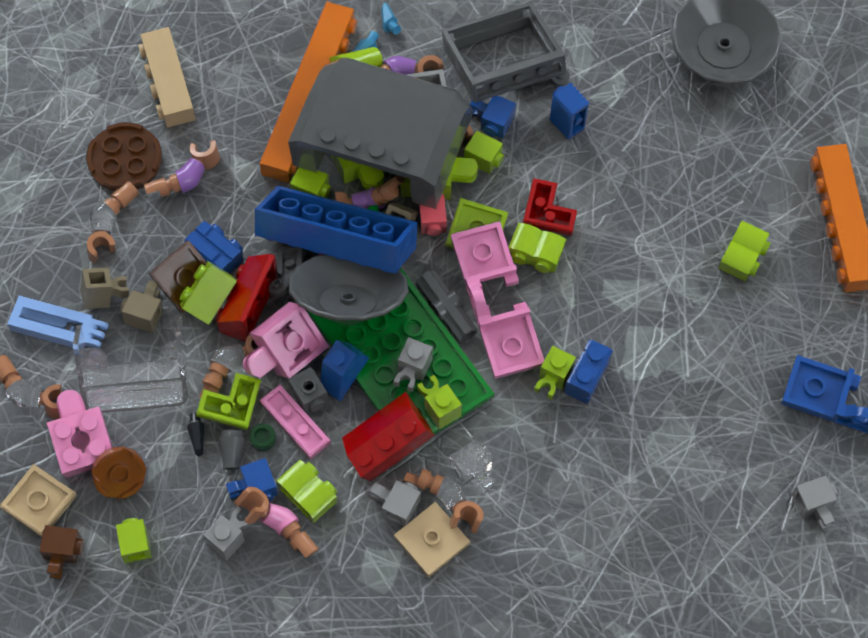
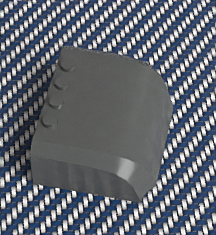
M341 58L326 64L321 69L305 101L288 141L293 166L317 173L325 153L409 178L412 202L436 209L474 110L456 89L351 58Z

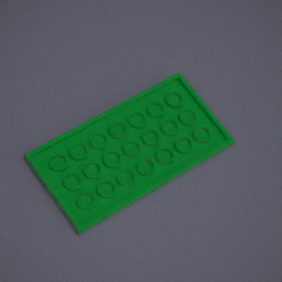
M400 268V271L407 278L408 294L400 306L383 316L356 324H342L317 316L306 310L331 347L336 340L347 342L369 357L355 381L377 412L404 392H407L436 435L494 398L495 393L402 268ZM408 337L433 347L432 362L423 381L415 379L413 392L408 391L410 381L407 379H403L399 387L394 385V379L399 373L398 359ZM433 375L438 380L439 388L448 384L462 404L461 417L441 429L437 428L426 412L425 397L417 389V385L421 382L426 389H431L433 385L430 383V377Z

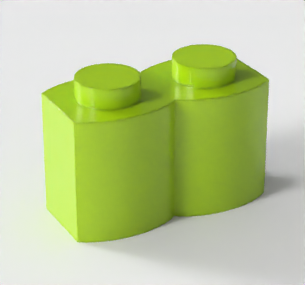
M741 221L718 269L745 282L749 275L754 277L761 264L757 262L759 255L765 256L771 244L767 241L770 233Z
M518 223L508 248L514 263L519 265L531 264L537 271L542 273H555L565 247L566 239L552 232L541 231L532 225Z
M299 460L278 478L276 483L279 490L314 524L337 503V496L335 495L337 490L329 481L323 482L317 477L319 472L310 462L305 464L302 460Z

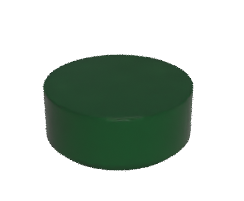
M265 423L255 425L249 433L250 444L258 451L270 450L276 443L274 429Z

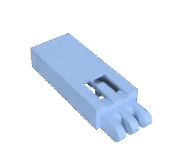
M18 296L7 323L10 331L83 351L85 346L100 349L102 343L93 338L103 340L105 333L97 329L106 331L109 327L108 323L93 319L92 315L23 296ZM67 323L82 326L80 330L75 329L74 326H71L70 330H65Z

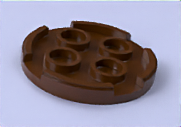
M122 122L107 126L106 130L98 134L94 140H91L86 153V161L91 176L102 187L116 191L126 182H130L136 189L144 187V184L151 182L159 172L162 163V151L158 139L142 125Z

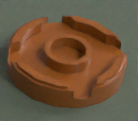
M113 447L104 451L95 460L92 467V480L97 491L103 496L125 499L134 495L143 486L146 466L141 455L134 449Z

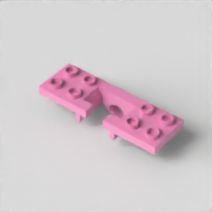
M500 221L451 234V241L494 379L541 367L544 357L530 317L529 306L527 307L526 302L513 305V311L491 317L489 305L486 304L481 282L503 276L506 287L519 283L516 273L517 268L513 264Z

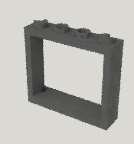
M533 2L442 30L444 50L474 103L566 73L565 54ZM529 26L546 53L473 77L458 49Z

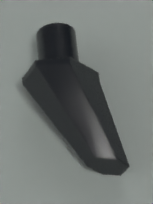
M193 412L190 414V422L187 425V429L195 454L202 456L204 423L201 422L200 417L196 416L197 412Z

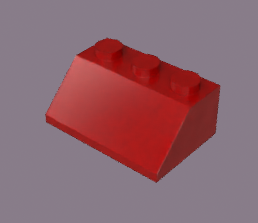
M273 254L248 256L245 264L239 266L236 275L237 282L226 297L227 303L225 307L220 308L216 316L220 333L246 342L249 333L255 329L271 295L268 289L269 285L275 279H278L276 259Z
M404 392L343 436L342 441L346 454L360 477L371 482L434 437L435 434L408 393Z

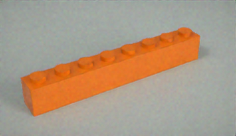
M326 2L261 158V175L290 183L292 176L299 167L293 166L288 141L319 72L326 64L330 63V57L347 52L350 42L348 39L350 33L354 34L357 27L354 9Z

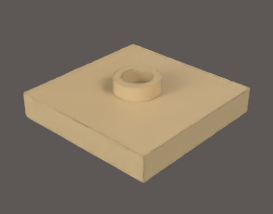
M33 464L1 503L0 508L43 537L45 525L54 526L77 497V494Z
M436 502L394 534L395 540L428 578L470 545V540L458 527L450 528V518Z

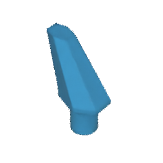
M385 2L381 8L383 30L397 35L400 33L401 27L397 24L398 19H396L390 6Z
M371 31L368 37L361 39L351 52L370 47L377 48L375 42L379 37L378 33Z

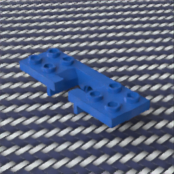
M797 355L781 404L868 434V408L856 407V404H845L849 390L856 392L861 380V376L854 374L855 369L849 368L847 372Z

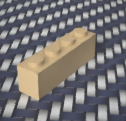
M169 27L140 34L143 44H139L138 47L142 59L147 58L148 64L144 65L147 78H153L154 84L150 85L153 99L158 98L160 102L159 105H156L159 119H165L167 128L195 121L193 106Z

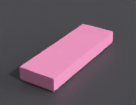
M278 385L260 399V404L310 460L331 444L330 439L281 385Z

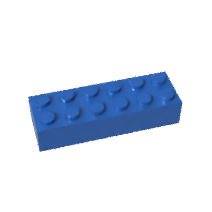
M277 186L255 208V236L263 237L269 241L285 243L291 247L311 250L314 253L333 256L339 260L355 262L361 266L381 269L384 272L396 274L416 249L417 222L297 190Z

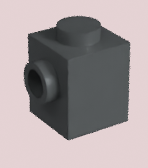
M312 367L288 379L289 388L305 413L310 411L316 412L322 409L326 402H328L327 391Z

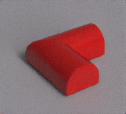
M533 178L523 223L532 225L540 230L572 236L577 210L553 205L558 183Z

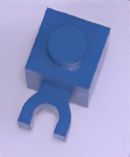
M498 95L492 97L489 104L483 101L474 103L472 100L470 106L474 110L473 116L481 117L480 130H483L490 136H497L503 139L515 117L516 103Z
M266 458L241 466L243 479L226 484L231 500L238 498L247 487L260 489L267 496L269 502L274 499V496L278 495L277 487Z

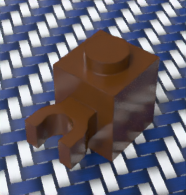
M45 525L39 552L45 560H50L47 569L50 578L61 579L64 562L77 563L78 555H82L84 539H82L78 529Z

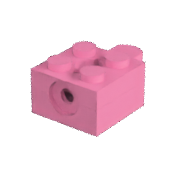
M288 302L249 333L258 347L244 358L243 367L248 374L259 378L273 369L276 375L290 379L329 346L306 310L296 303Z
M65 390L60 393L56 402L61 418L47 422V426L61 472L65 478L92 470L95 460L104 451L113 448L100 407L86 410L83 399L77 391Z

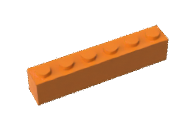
M847 144L817 147L814 156L810 159V166L812 172H815L817 177L815 182L816 191L818 194H821L822 198L821 212L823 216H826L827 237L831 238L833 244L831 253L833 260L837 261L838 283L842 284L844 293L868 290V229Z

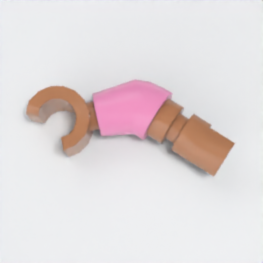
M247 487L234 501L238 507H244L250 512L245 518V523L252 524L260 518V522L275 530L279 536L283 535L286 540L290 539L289 544L295 551L300 550L305 558L319 550L307 533L300 531L302 527L298 523V517L286 507L269 503V499L260 489Z

